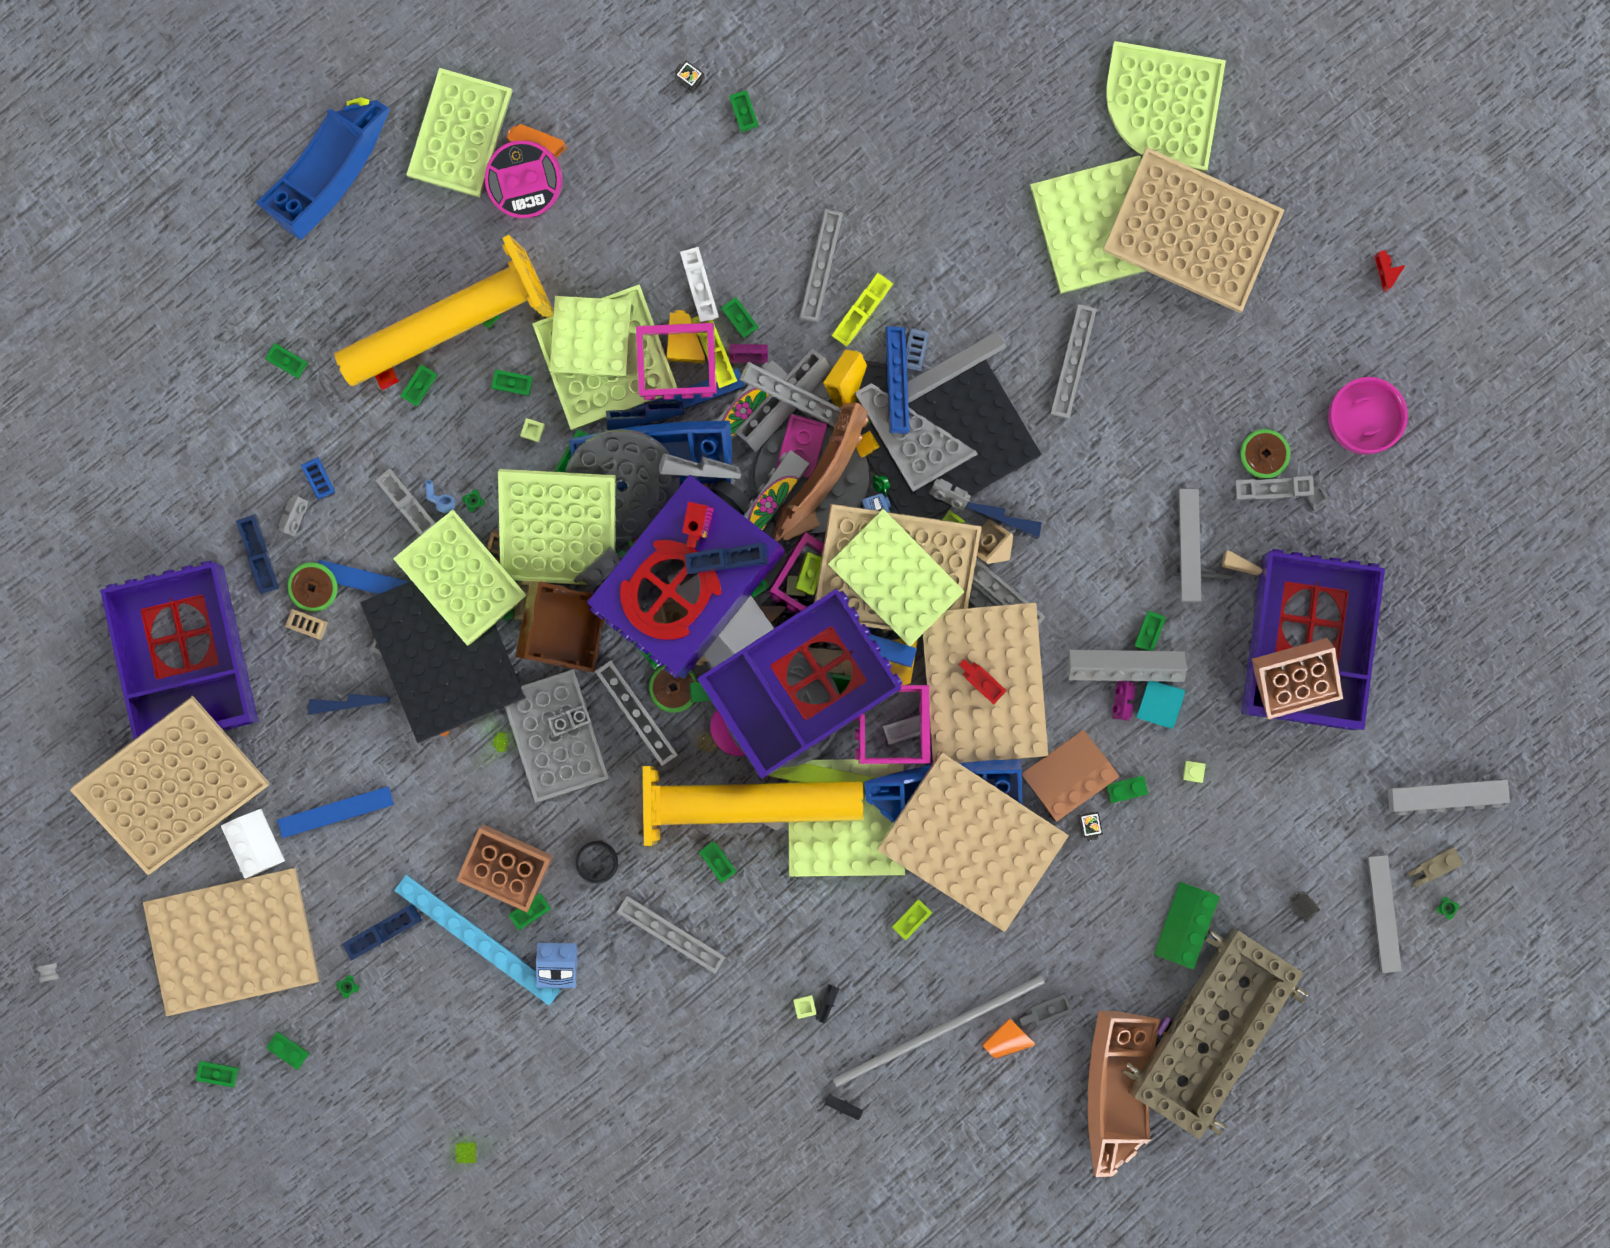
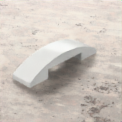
M699 247L680 252L700 323L719 318Z

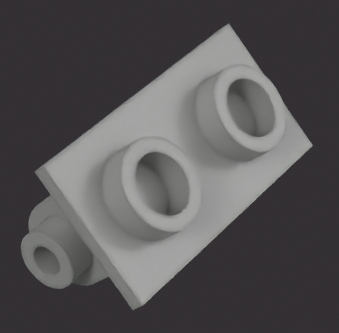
M936 479L929 494L963 511L971 495L958 487L953 492L950 490L953 484L943 479Z
M292 495L285 508L286 511L290 512L289 516L286 514L282 515L278 524V530L295 536L309 501Z

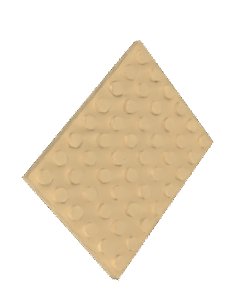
M1146 148L1102 251L1241 313L1284 209L1150 148Z
M830 504L814 603L835 589H838L839 592L843 590L849 599L848 606L850 609L854 607L860 618L858 621L861 625L865 624L866 627L893 630L828 565L880 511ZM887 512L965 591L947 610L968 608L982 527Z
M1036 602L946 610L922 634L926 685H929L930 736L933 763L940 752L958 763L1048 756ZM962 659H965L970 665L973 662L979 664L1007 690L994 705L962 675L965 670L958 665Z
M192 696L73 785L70 791L143 871L149 875L268 787L269 782Z
M940 752L877 850L1005 932L1069 835L946 754Z
M296 868L143 902L166 1016L319 982Z

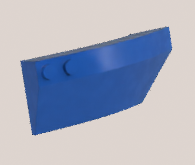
M369 101L368 105L359 106V104L345 106L344 110L340 111L326 110V117L306 149L283 177L256 202L257 205L289 233L302 240L338 203L370 156L390 111L387 106L379 101Z
M730 421L675 422L622 428L638 431L654 438L672 456L700 463L702 457L732 465ZM599 433L571 438L569 440L571 456L582 443ZM679 475L680 484H683L688 476ZM692 476L701 484L716 483L720 479L729 483L732 482V478ZM621 481L616 486L618 489L623 490L627 487V484Z
M1021 759L959 763L1023 805ZM932 765L908 769L865 781L866 801L877 807L880 813L891 822H895Z

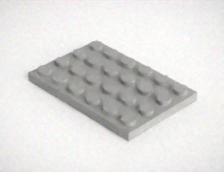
M575 669L521 686L526 699L505 707L535 803L608 780L609 776L592 723L553 738L547 719L581 705L586 707Z

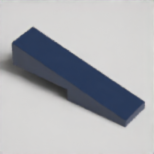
M682 401L644 402V409L606 411L607 431L634 427L683 415Z
M970 502L965 507L966 510L1035 539L1040 537L1042 522L1004 516L1005 508Z
M257 514L236 520L248 554L247 559L260 594L278 589L279 585Z
M764 543L728 549L717 548L685 554L687 574L769 565L768 549Z
M348 694V702L309 699L308 715L389 703L390 697Z
M411 904L342 943L352 961L421 922L422 919L415 906Z

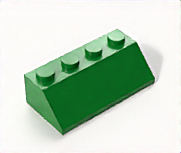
M1179 882L1154 955L1194 970L1220 896Z

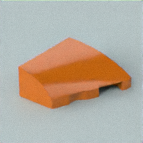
M1009 1018L981 1045L996 1059L1033 1047L1035 1043Z

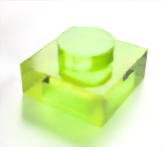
M497 732V736H494V748H497V752H507V733Z
M457 1142L456 1163H476L477 1142Z

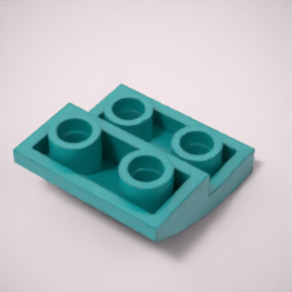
M1147 681L1136 718L1174 729L1185 690L1159 681Z

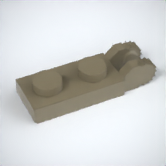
M1451 847L1418 864L1419 866L1408 871L1407 874L1408 876H1414L1421 871L1423 872L1424 877L1412 883L1415 888L1463 865L1455 847Z

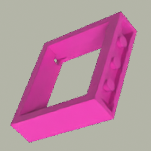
M713 323L636 326L640 397H644V400H655V396H663V399H674V396L682 395L683 399L694 398L693 395L701 394V398H707L717 394ZM707 333L710 387L645 390L643 336Z
M806 532L800 536L767 591L770 594V598L774 599L777 603L783 602L787 605L786 608L793 613L801 612L807 607L778 590L804 545L822 555L824 547L822 542Z
M900 685L901 690L899 691L919 692L920 758H865L864 713L855 719V721H858V729H855V740H858V748H855V760H858V764L930 763L929 685Z

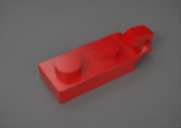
M965 659L958 663L965 670L962 674L965 679L993 705L1007 691L979 664L973 662L970 665Z

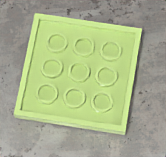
M555 296L550 372L627 377L632 301Z

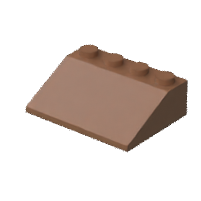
M1328 638L1252 659L1255 678L1267 719L1343 699L1336 651Z
M1084 730L1022 773L1024 780L1051 818L1056 822L1119 778L1112 765Z
M482 825L478 829L456 881L528 912L554 856L491 827Z

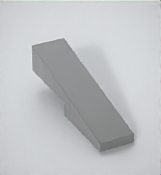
M663 453L658 466L660 474L736 479H740L741 476L739 467L702 457L701 462L696 463Z
M388 469L375 480L420 536L436 524L391 469Z

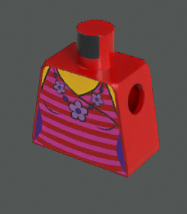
M688 501L683 526V533L688 534L686 546L698 548L700 537H707L714 512L713 507ZM698 524V529L695 531L694 527Z

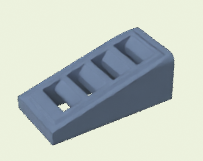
M916 329L910 330L906 348V361L908 359L919 361V364L907 362V369L921 372L929 332ZM913 336L924 338V341L915 340ZM911 344L920 345L922 349L911 347ZM909 352H915L921 355L920 357L909 355Z

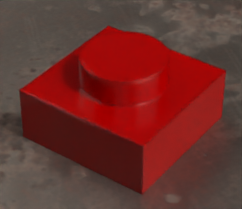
M393 367L375 375L382 391L399 382Z

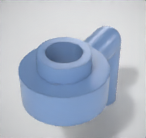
M425 481L426 498L428 501L436 504L438 511L449 513L455 509L454 497L450 495H441L439 497L434 495L433 481Z

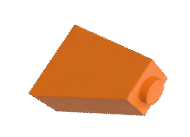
M519 124L517 127L513 126L506 136L509 143L513 141H533L549 149L556 158L567 148L563 140Z

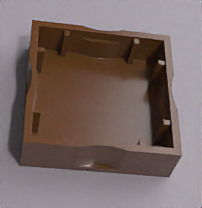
M530 581L515 657L586 672H595L600 646V632L605 618L602 620L590 611L592 606L587 602L594 593L574 591L562 586Z

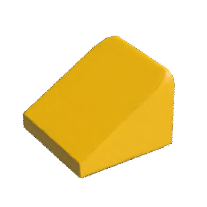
M871 431L862 435L859 445H856L861 458L880 447Z

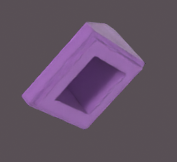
M1164 1016L1159 1024L1157 1034L1164 1037L1173 1020Z

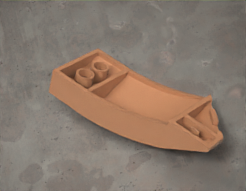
M842 404L831 438L821 459L796 495L788 504H782L771 534V538L778 542L807 518L825 499L838 481L856 445H859L862 439L860 434L862 427H865L868 422V411L860 404Z
M1118 1011L1098 1012L1088 1082V1130L1093 1174L1095 1177H1113L1118 1172L1117 1168L1124 1162L1130 1161L1138 1153L1136 1150L1143 1144L1147 1145L1152 1140L1149 1129V1107L1128 1093L1135 1081L1121 1073V1071L1125 1069L1132 1072L1125 1065L1127 1062L1142 1071L1155 1050L1160 1023L1158 1018Z

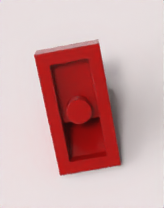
M1386 250L1379 251L1374 257L1383 292H1387L1392 288L1405 265L1391 268V257L1387 255Z

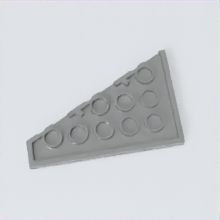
M872 383L855 392L861 406L868 411L867 416L912 492L977 455L975 450L966 446L960 440L932 424L910 408V432L908 434L889 433L888 394Z

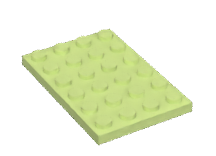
M439 68L407 171V177L480 198L485 183L486 167L491 156L494 154L513 90Z
M884 509L828 563L908 646H911L965 592Z
M451 510L393 558L467 646L527 597L454 510Z

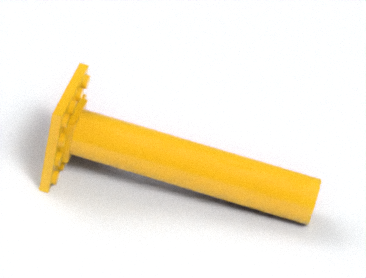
M510 235L503 237L502 239L505 244L502 247L506 255H509L512 259L508 262L509 267L335 352V360L337 365L340 366V371L345 380L353 387L526 301L543 317L550 318L554 316V310L526 250Z
M643 766L644 846H653L660 840L661 833L657 825L863 820V803L861 802L863 799V784L860 781L656 786V782L660 780L659 770H656L654 766Z

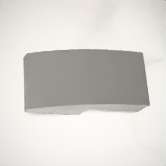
M581 705L547 719L554 738L591 723L585 705Z

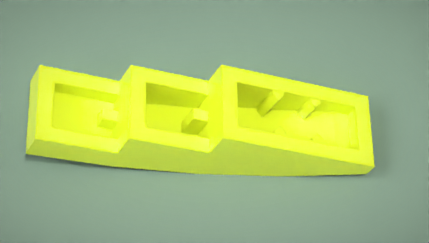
M877 273L832 336L848 347L894 283L880 273Z
M699 316L691 318L693 324L700 323ZM713 320L706 321L703 323H713ZM714 325L716 381L719 388L737 382V379ZM697 333L708 359L707 333Z

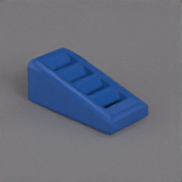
M319 456L301 464L318 500L335 492ZM318 465V468L312 471L308 470L309 467ZM321 471V475L312 479L311 475ZM322 478L325 479V482L318 485L314 483ZM328 485V489L319 493V488Z

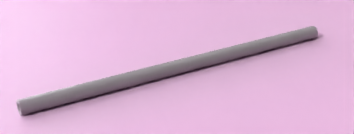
M1040 975L834 1077L833 1081L836 1087L1044 985L1045 982Z

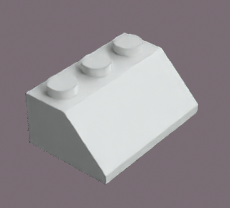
M262 809L221 825L245 879L251 878L285 861Z

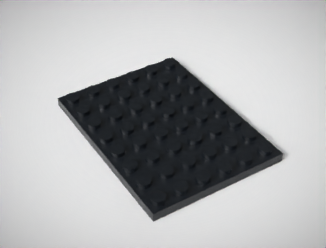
M986 359L908 403L909 408L914 410L915 413L923 416L926 420L940 427L977 452L975 457L937 478L953 484L950 489L953 492L958 487L967 491L972 496L1042 455ZM869 423L862 427L860 434L864 435L871 431L880 446L866 457L877 476L883 475L888 479L890 488L886 491L899 514L932 519L953 507L929 494L935 480L912 492L873 424Z
M413 581L360 602L418 744L526 699L495 624L467 646Z

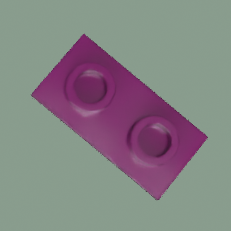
M730 344V363L750 362L765 364L768 362V344Z
M1117 681L1112 719L1129 721L1130 717H1132L1133 704H1129L1127 701L1134 700L1135 683Z

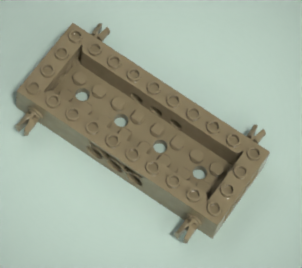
M1230 928L1225 938H1222L1212 930L1208 931L1214 940L1205 937L1204 940L1218 949L1173 1019L1171 1026L1158 1043L1142 1071L1129 1062L1125 1065L1132 1072L1125 1069L1121 1071V1073L1135 1081L1128 1093L1198 1139H1201L1207 1128L1219 1136L1222 1134L1215 1126L1225 1129L1226 1125L1216 1120L1214 1116L1289 996H1292L1300 1003H1303L1305 1000L1298 993L1308 996V992L1296 986L1303 972L1233 928ZM1243 976L1247 977L1248 984L1245 987H1240L1239 979ZM1225 1009L1228 1016L1226 1019L1220 1020L1218 1013L1220 1010ZM1205 1042L1207 1050L1204 1053H1199L1198 1045ZM1184 1075L1187 1081L1185 1085L1179 1086L1177 1079L1179 1076Z

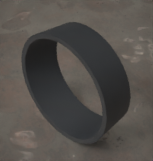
M720 479L710 488V491L740 514H745L750 500L736 486Z
M593 841L584 845L578 852L576 867L580 876L586 881L595 884L604 883L616 873L618 857L615 850L609 844ZM590 846H602L612 855L613 868L604 879H588L579 869V857Z

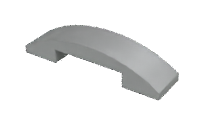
M1313 476L1235 481L1237 500L1280 499L1314 495Z

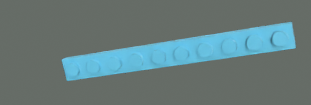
M405 875L394 890L547 1005H550L561 991L560 988H537L536 970L410 876Z

